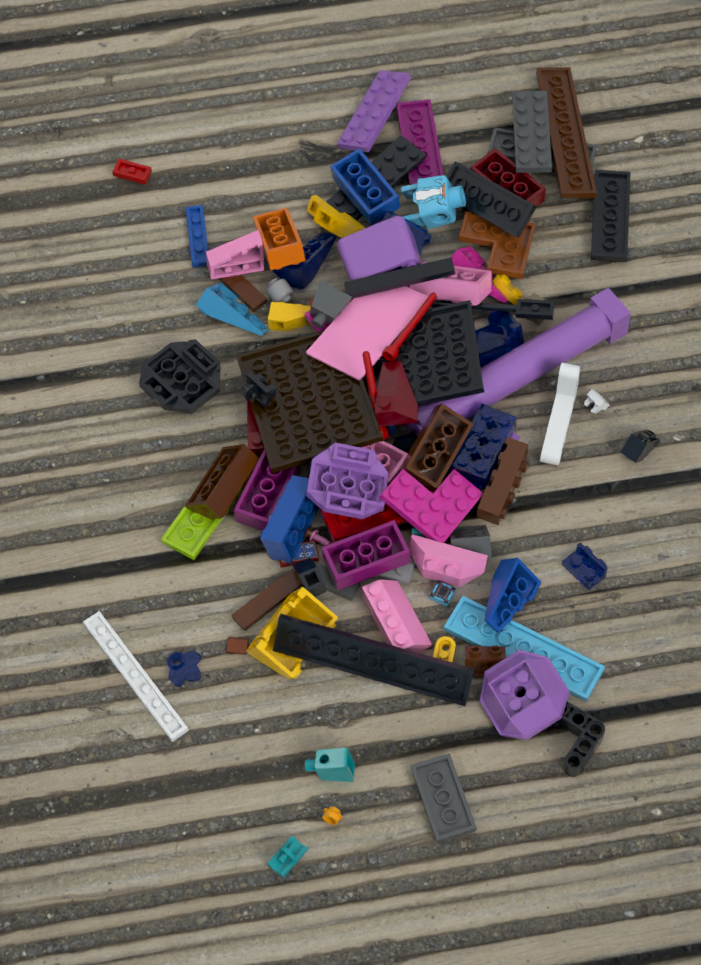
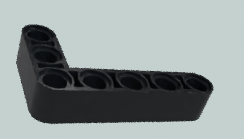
M521 690L518 693V698L523 697L526 692ZM567 701L565 713L555 723L579 737L566 755L563 766L564 772L568 776L576 777L582 772L602 743L605 726L598 719ZM573 720H580L582 724H575ZM596 730V731H598L600 734H599V735H593L590 731ZM586 746L589 750L583 751L579 747ZM575 762L578 766L572 767L568 763Z

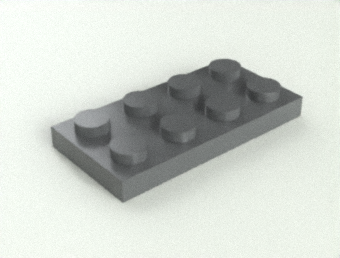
M450 753L410 765L436 843L477 831Z

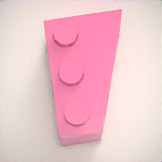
M259 230L206 252L207 267L211 280L264 271L263 243Z

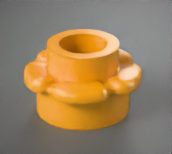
M330 806L329 809H323L322 819L328 824L337 825L342 819L338 808Z

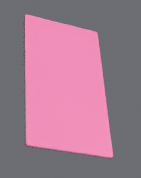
M404 286L354 298L306 351V354L357 380H361L366 374L362 356L363 352L368 351L370 353L373 366L382 356V351L385 347L391 345L398 338L428 296Z

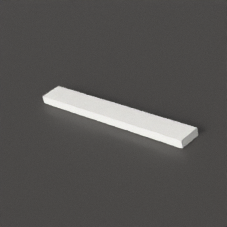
M100 611L84 620L83 624L171 742L188 732V727Z

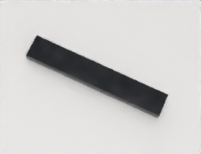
M452 257L347 281L344 282L346 294L352 296L351 299L456 274Z

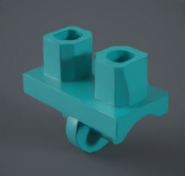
M291 836L268 861L267 866L284 878L304 856L308 848L301 844L294 836Z

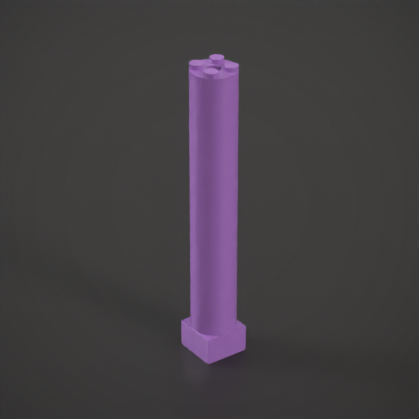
M609 288L591 297L590 306L482 367L483 393L418 406V423L405 424L409 432L413 431L418 437L434 407L442 403L465 419L471 418L559 367L562 362L565 363L603 340L606 339L611 344L628 333L631 312Z

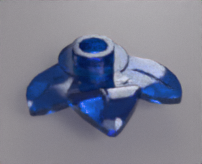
M188 651L184 654L180 652L171 653L167 658L171 682L175 686L181 687L185 680H200L201 672L196 664L202 660V656L194 651ZM179 660V664H173L174 661Z

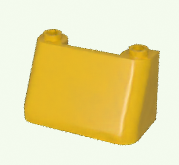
M304 587L293 591L283 601L246 650L253 658L288 680L297 678L301 673L302 659L273 651L280 614L333 629L336 627L335 621L338 619L332 611Z

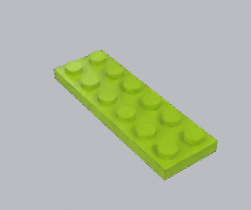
M250 473V475H249L248 478L246 479V480H247L246 484H245V485L239 490V492L237 493V498L240 496V494L242 493V491L245 489V487H246V485H247V483H248V481H249V479H250L252 473ZM235 501L230 504L229 508L227 509L228 511L233 506ZM184 506L161 538V543L195 560L223 518L209 519Z

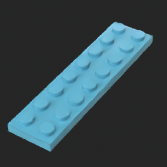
M462 596L446 622L444 631L474 646H504L506 658L518 650L546 656L553 663L569 689L570 694L587 702L605 670L604 665L513 620L500 632L496 633L484 621L487 607Z

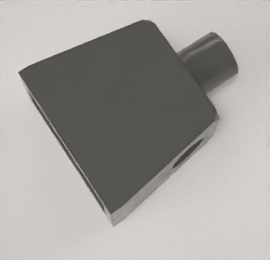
M320 281L310 309V314L315 316L312 324L317 328H321L324 322L331 324L351 302L352 296Z

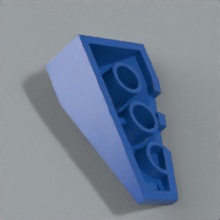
M518 557L501 560L493 575L484 621L496 633L500 632L513 619V615L524 608L523 605L527 601H531L534 598L541 584V581Z

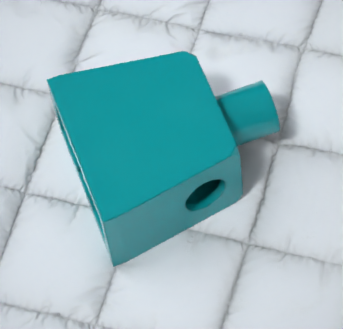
M348 748L322 749L316 751V759L305 760L306 772L316 771L320 780L354 782L355 761Z

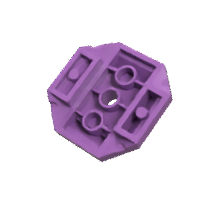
M334 443L327 450L312 459L306 496L324 512L364 519L383 511L385 502L379 497L387 488L389 474L383 464L377 459L378 456L374 450Z
M518 650L485 671L480 702L501 736L528 740L562 718L570 691L548 657ZM521 690H526L525 695L518 698V693Z

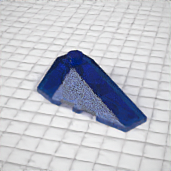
M319 233L305 241L306 245L303 246L306 261L272 271L280 279H285L291 287L305 289L315 278L337 235Z

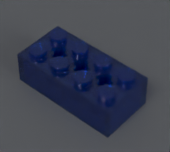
M482 403L472 421L474 425L450 465V473L455 469L473 485L486 489L493 469H496L500 452L505 450L504 442L507 437H512L516 429L517 417Z

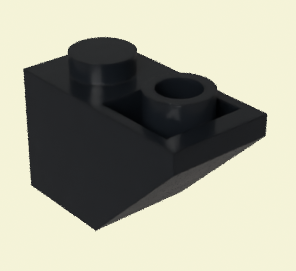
M648 429L631 433L620 453L637 463L643 461L660 440L654 432Z
M311 558L292 565L302 587L314 597L326 592L325 582Z

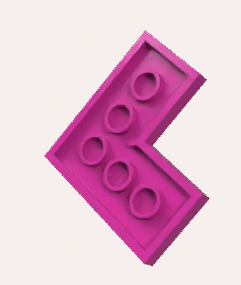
M403 469L379 498L428 539L444 543L483 493L455 469H453L434 493H431Z

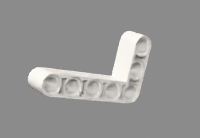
M561 363L557 392L540 462L559 466L577 394L581 366Z

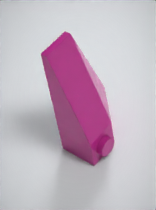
M471 246L457 249L451 256L454 266L487 270L484 266L486 264L485 260ZM492 274L491 292L488 295L503 303L510 302L494 285L493 279L495 274Z

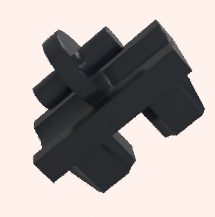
M251 372L246 373L245 377L247 380L243 386V397L246 400H257L264 407L269 406L270 399L276 396V387L273 385L265 386L266 380L261 374L254 376Z

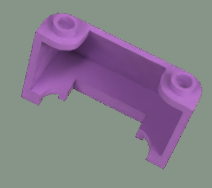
M401 216L384 220L343 237L337 242L349 281L382 274L399 266L407 268L422 264L414 234Z

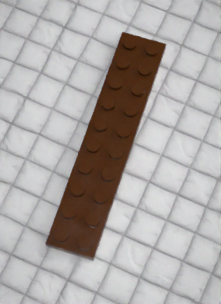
M538 67L536 69L539 91H547L550 147L560 198H596L597 191L571 68Z

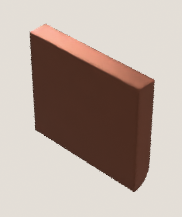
M229 637L226 653L246 655L249 639Z

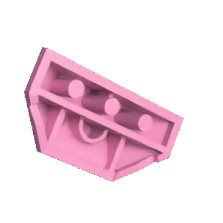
M413 534L411 536L410 555L422 577L462 587L485 572L488 555Z

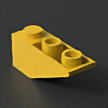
M271 302L268 316L269 330L288 332L310 325L304 315L311 309V306Z

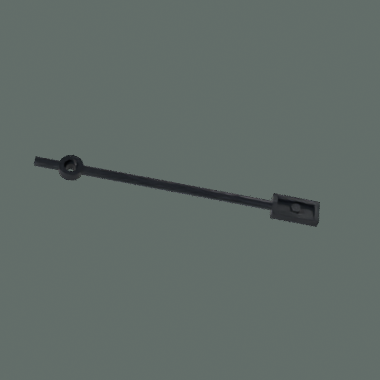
M518 299L517 305L480 303L472 305L473 310L516 312V318L553 320L555 301ZM435 300L430 307L436 308L455 303Z

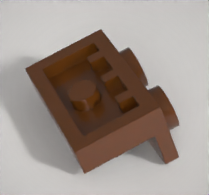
M504 646L465 647V666L475 669L473 678H484L486 670L506 658Z

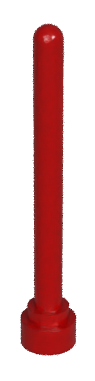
M432 292L395 342L392 345L386 346L382 351V356L387 361L394 362L398 357V349L437 298L436 293Z
M364 351L362 354L371 403L375 413L376 383L370 353ZM379 425L383 439L388 438V428Z

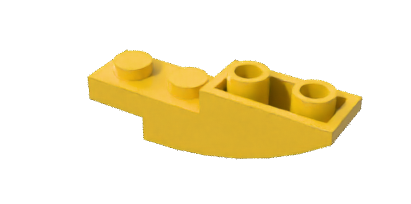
M311 196L306 211L314 216V222L329 232L343 238L365 229L363 225L346 212L340 213L319 196Z

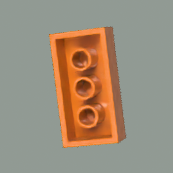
M287 207L253 216L256 231L259 230L263 243V252L270 270L281 269L288 265H296L306 261L302 242Z

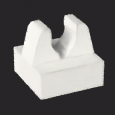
M591 389L587 393L588 397L584 405L589 407L594 403V408L591 410L592 413L597 414L610 406L595 390Z

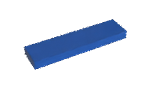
M203 205L185 207L192 268L207 266L206 252L208 251Z

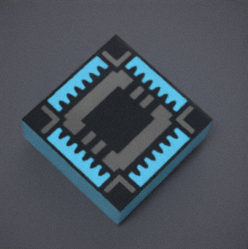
M438 580L429 599L447 607L456 592V588Z

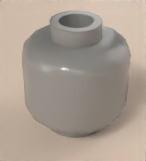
M275 278L267 285L266 293L273 302L289 303L292 300L293 288L285 279Z

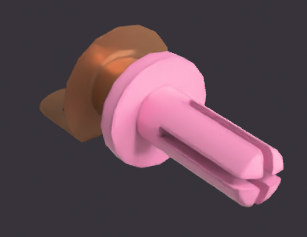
M313 526L308 528L304 539L309 537L310 541L316 540L325 546L331 543L330 540L320 536L318 530L313 531Z

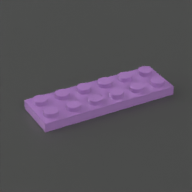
M379 70L337 143L339 149L355 151L360 148L362 152L370 151L411 79L409 73Z

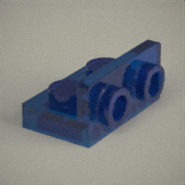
M582 543L577 544L576 550L562 561V566L589 591L602 581L607 574L608 568L606 563L593 555L592 550Z

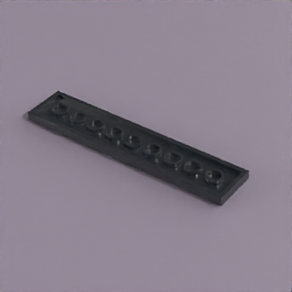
M280 614L278 618L273 647L275 652L466 706L475 670L473 668L284 614Z

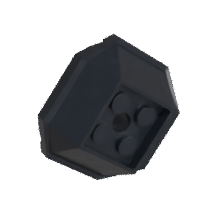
M196 339L188 340V342L169 343L142 364L139 386L164 410L192 414L220 392L221 364Z

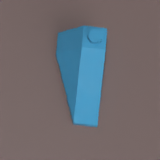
M221 282L206 288L196 303V306L200 308L199 310L210 317L260 336L269 332V328L257 316L249 314V308L245 304H240L237 301V295Z

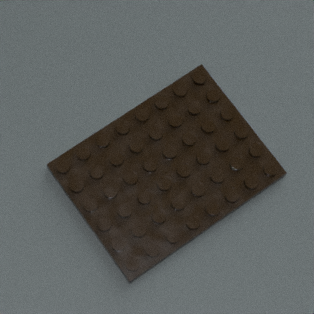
M325 330L236 355L244 384L247 380L245 374L251 372L254 376L261 374L266 380L265 386L273 385L277 389L276 396L269 401V406L264 407L257 400H250L272 473L312 462L314 457L327 450L334 443L361 448L384 441L363 379L357 380L306 354V351Z

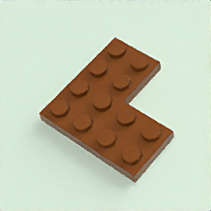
M466 211L458 241L493 247L487 270L492 271V274H504L508 277L523 279L536 223L528 222L521 236L517 238L479 215Z

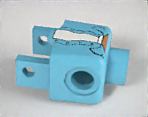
M444 175L420 178L417 184L401 187V192L406 199H413V202L419 206V213L403 216L410 229L422 226L432 229L456 221L455 208L466 205L462 186L453 187Z

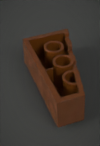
M509 437L504 442V452H500L498 457L497 470L493 469L489 481L491 486H486L477 508V518L499 525L501 519L504 520L508 512L507 505L508 503L512 504L515 497L513 492L515 488L520 487L522 472L526 473L529 462H527L528 444Z

